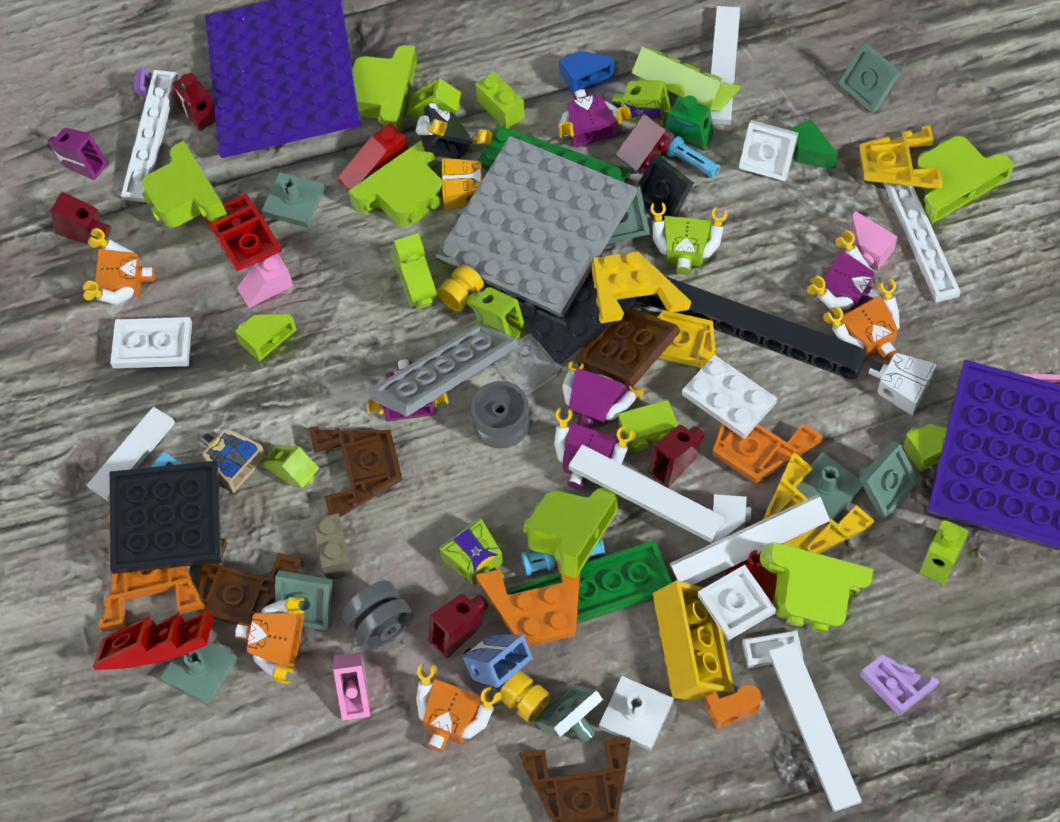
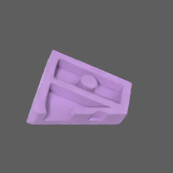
M884 655L879 656L860 673V676L898 716H901L936 688L940 682L934 677L928 679L914 673V668L900 665L895 660Z

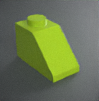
M439 78L410 95L406 115L420 118L424 114V107L431 103L436 104L439 110L455 114L460 107L461 92Z
M290 314L253 315L250 319L243 321L238 329L235 330L239 344L260 362L293 334L297 328L294 318Z
M929 423L923 427L916 426L906 434L903 448L920 472L938 463L947 428Z
M276 444L260 462L264 468L290 486L300 488L309 485L315 478L314 474L320 469L298 446Z

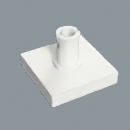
M751 120L745 138L739 169L786 181L798 133Z
M745 565L698 591L699 599L728 641L776 612V608Z
M622 676L599 723V729L619 738L630 737L631 743L651 751L674 698Z

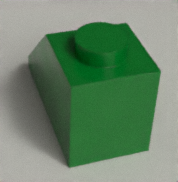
M811 119L789 129L798 133L793 158L798 163L826 169L835 168L838 153Z

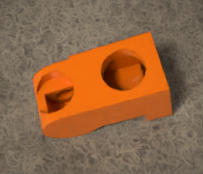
M744 685L739 688L737 693L719 699L716 692L707 695L705 706L716 730L757 713L760 707L761 693L753 685Z

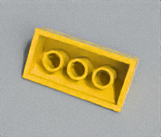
M674 581L653 593L672 697L695 701L705 699L707 695L715 692L718 697L734 694L723 633L698 597V591L704 589V587L680 581Z

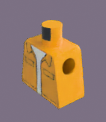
M442 159V189L445 211L467 206L485 175H482L481 162Z

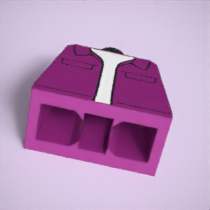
M63 128L56 137L52 136L48 140V149L54 151L65 168L92 180L97 178L108 163L92 135L88 132Z

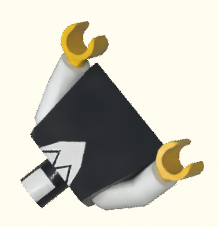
M434 103L424 107V114L418 119L416 133L420 135L425 151L461 158L471 144H490L492 132L484 129H478V133L467 132L454 113L439 110Z

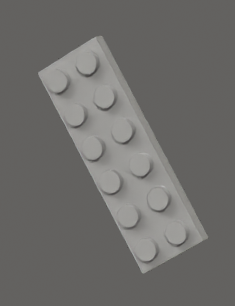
M479 323L369 390L370 399L407 417L518 347L517 338Z

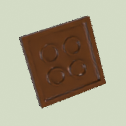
M630 308L624 313L622 320L612 322L596 335L575 359L578 365L581 366V363H583L584 368L634 387L681 331L676 324Z

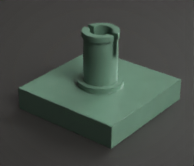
M862 44L838 84L872 113L877 112L901 72L871 46Z
M279 172L261 210L263 217L308 228L325 191L324 183Z
M640 184L634 185L638 193L608 243L650 234Z
M893 441L871 465L864 464V468H861L859 473V479L878 516L884 518L891 514L919 482L901 445Z
M822 452L810 465L813 468L812 472L796 489L808 499L818 494L822 499L828 516L835 522L864 487L856 475Z
M279 570L275 578V602L286 600L290 597L304 598V601L299 603V610L304 611L303 615H305L303 627L328 631L331 626L332 579Z
M208 641L207 646L173 658L160 679L167 685L209 706L237 663L238 658L236 655Z
M575 684L536 718L534 722L541 730L559 737L571 728L579 738V741L585 742L595 734V730L592 729L584 716L603 699L596 690Z

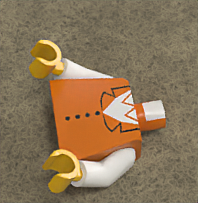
M97 228L92 230L91 235L97 239L90 237L88 240L89 245L94 248L102 246V249L98 250L95 282L86 281L83 289L86 290L83 294L85 300L91 301L94 297H97V300L100 302L119 305L131 297H137L140 294L141 282L155 281L154 267H143L138 254L110 239L105 240V234L102 230Z
M887 279L889 285L887 291L884 289L883 282L877 284L878 292L884 294L883 299L878 296L843 315L839 307H833L831 310L834 313V319L829 312L823 316L826 323L833 324L832 330L837 339L861 347L866 351L867 357L878 351L884 360H888L897 353L892 343L896 340L900 324L896 298L892 296L896 283L892 279Z
M290 597L286 600L272 603L264 607L261 613L253 615L252 624L239 622L236 627V638L248 640L247 652L253 655L254 662L272 676L275 682L289 684L286 681L287 672L293 673L294 669L289 667L296 666L305 617L303 615L304 611L299 610L300 601H304L302 597Z
M424 663L418 667L417 674L422 680L418 682L416 702L418 715L421 721H423L425 730L432 733L427 744L429 748L437 752H443L448 740L461 744L465 738H472L486 728L494 709L492 705L501 700L502 695L500 692L496 693L494 699L491 700L489 698L491 687L484 689L481 692V696H478L437 679H434L432 683L430 679L436 674V666H431L430 675L424 673Z

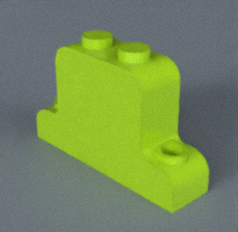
M403 45L398 47L391 59L363 56L355 60L353 74L361 117L378 118V124L385 127L391 123L401 132L417 64L415 46Z
M955 136L949 140L945 139L936 148L921 153L917 158L916 169L940 167L942 176V189L922 187L928 193L923 201L926 203L924 211L929 222L933 224L1009 179L1014 163L1004 154H995L989 158L983 157L962 136Z
M184 141L170 149L171 159L169 160L171 163L146 175L142 180V185L145 189V192L141 193L148 206L154 205L150 209L156 220L162 219L168 228H175L200 214L211 222L227 216L221 200Z
M419 141L350 189L349 196L352 206L360 213H369L375 208H381L400 227H407L412 223L418 222L426 213L438 208L443 202L442 180L432 170L436 163L434 153L425 151L422 141Z
M419 233L395 240L390 256L394 268L398 272L409 306H416L417 310L431 306L432 300L435 299L437 293L425 259V251Z
M606 488L595 490L590 497H581L561 491L548 492L541 501L537 502L535 511L524 522L523 532L527 534L528 547L533 551L555 556V561L559 562L560 572L563 575L576 578L617 514L618 495Z
M771 542L761 547L760 562L762 566L778 576L773 604L776 608L775 614L779 618L786 619V624L792 626H803L805 624L812 626V631L828 633L829 628L840 626L844 623L849 593H860V589L869 586L872 581L873 568L777 542Z

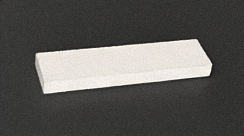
M153 407L87 484L88 488L107 501H110L109 472L137 469L175 424L174 420Z

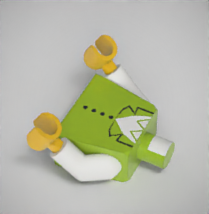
M662 202V212L659 214L653 210L654 203L651 205L650 212L655 219L652 221L653 241L660 253L666 255L667 263L676 264V272L678 274H689L691 266H701L704 258H709L719 247L724 228L721 225L728 217L726 209L722 218L716 217L717 207L713 209L712 216L715 222L712 224V220L685 217L665 216L664 220H662V215L666 210L665 204Z

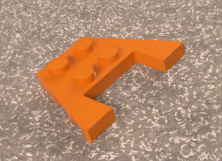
M802 423L790 440L786 442L757 424L749 435L743 439L722 424L712 450V455L756 484L788 464L794 452L800 456L822 441L823 435Z
M500 569L476 574L478 585L480 588H483L489 601L495 606L511 634H523L528 647L576 635L580 572L574 578L563 575L559 570L562 583L510 595L506 593Z
M186 566L112 574V587L109 596H106L104 607L106 609L103 619L99 621V629L102 632L126 627L125 601L176 589L177 611L180 614L205 608Z

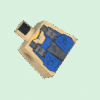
M229 429L224 430L218 438L210 433H206L199 443L200 446L206 449L202 455L204 461L217 460L219 480L232 493L244 483L266 457L262 445Z

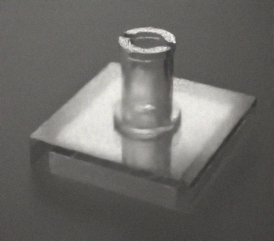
M531 333L517 341L518 347L491 364L505 381L517 385L526 396L562 373V367L559 363L552 359Z

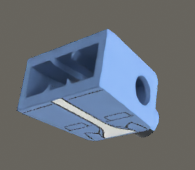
M523 634L490 635L473 648L466 649L463 654V660L466 663L471 678L474 681L493 687H500L533 659Z

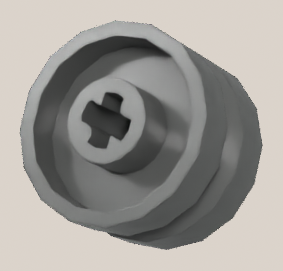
M494 381L485 384L476 391L471 401V416L477 438L485 445L493 448H509L522 441L530 427L529 404L525 393L517 385L507 381Z
M379 581L366 587L354 596L343 610L342 618L350 630L356 632L357 640L366 650L378 649L397 638L409 626L414 617L413 610L405 600L399 599L400 594L390 581Z

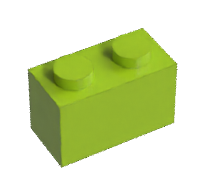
M492 72L475 84L477 102L502 127L509 129L525 118L524 100L495 72Z
M669 400L618 414V427H626L623 437L628 439L630 432H635V439L627 442V452L646 450L678 426Z

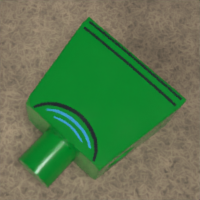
M689 95L677 98L668 114L664 127L673 133L675 137H681L685 144L705 150L714 133L710 108L697 103V99L694 96Z

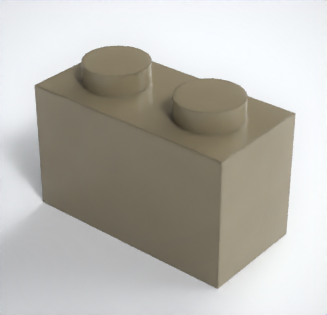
M339 513L313 519L325 577L327 579H336L352 575L353 570Z

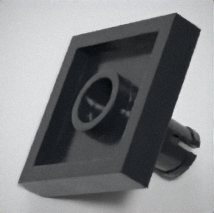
M657 154L652 156L639 184L644 205L649 210L654 203L653 210L659 214L662 212V202L665 204L666 210L662 215V220H664L665 216L677 217L694 182Z

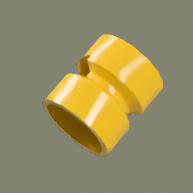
M460 264L451 273L452 277L446 279L437 289V294L442 302L457 312L463 310L467 305L468 297L473 292L478 293L484 286V282L479 274L465 264Z
M521 670L511 676L500 690L502 695L500 701L510 709L516 707V714L527 723H532L538 718L551 699V693L539 684L533 686V679Z

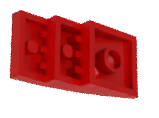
M247 193L223 203L227 216L214 222L204 217L212 234L236 272L282 251L262 214L260 215L255 204H252Z
M209 610L184 621L180 613L156 624L150 616L145 617L104 637L92 666L95 670L126 669L159 663L207 646L214 617Z

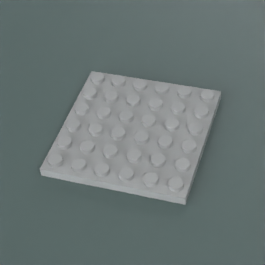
M510 136L435 258L438 262L454 269L460 264H465L475 270L483 282L564 317L592 270L593 258L601 255L638 191L634 186Z

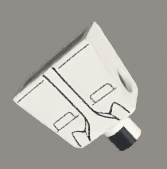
M896 353L889 365L874 360L868 374L881 379L877 391L880 396L913 416L934 376L937 364Z

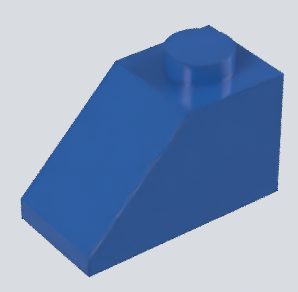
M577 51L559 60L560 76L574 94L578 90H584L614 76V59L610 56Z

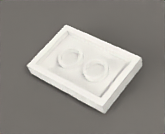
M191 318L116 319L110 362L112 368L189 366L192 331Z
M716 355L706 363L682 390V395L743 439L749 435L777 403L775 396Z

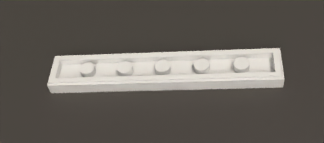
M717 6L711 74L721 77V82L734 83L740 7ZM733 98L721 111L711 110L713 124L731 125Z
M153 70L121 192L123 200L146 202L141 194L145 192L142 180L146 175L154 172L174 95L172 83L178 80L176 72Z
M883 183L935 303L959 297L960 289L914 186Z
M584 445L580 447L569 464V470L710 543L724 522V517Z
M817 494L669 564L677 581L694 585L747 560L749 554L754 550H757V555L760 554L763 545L771 542L781 544L830 521L821 497Z
M796 642L770 650L768 653L833 813L860 804L862 800Z

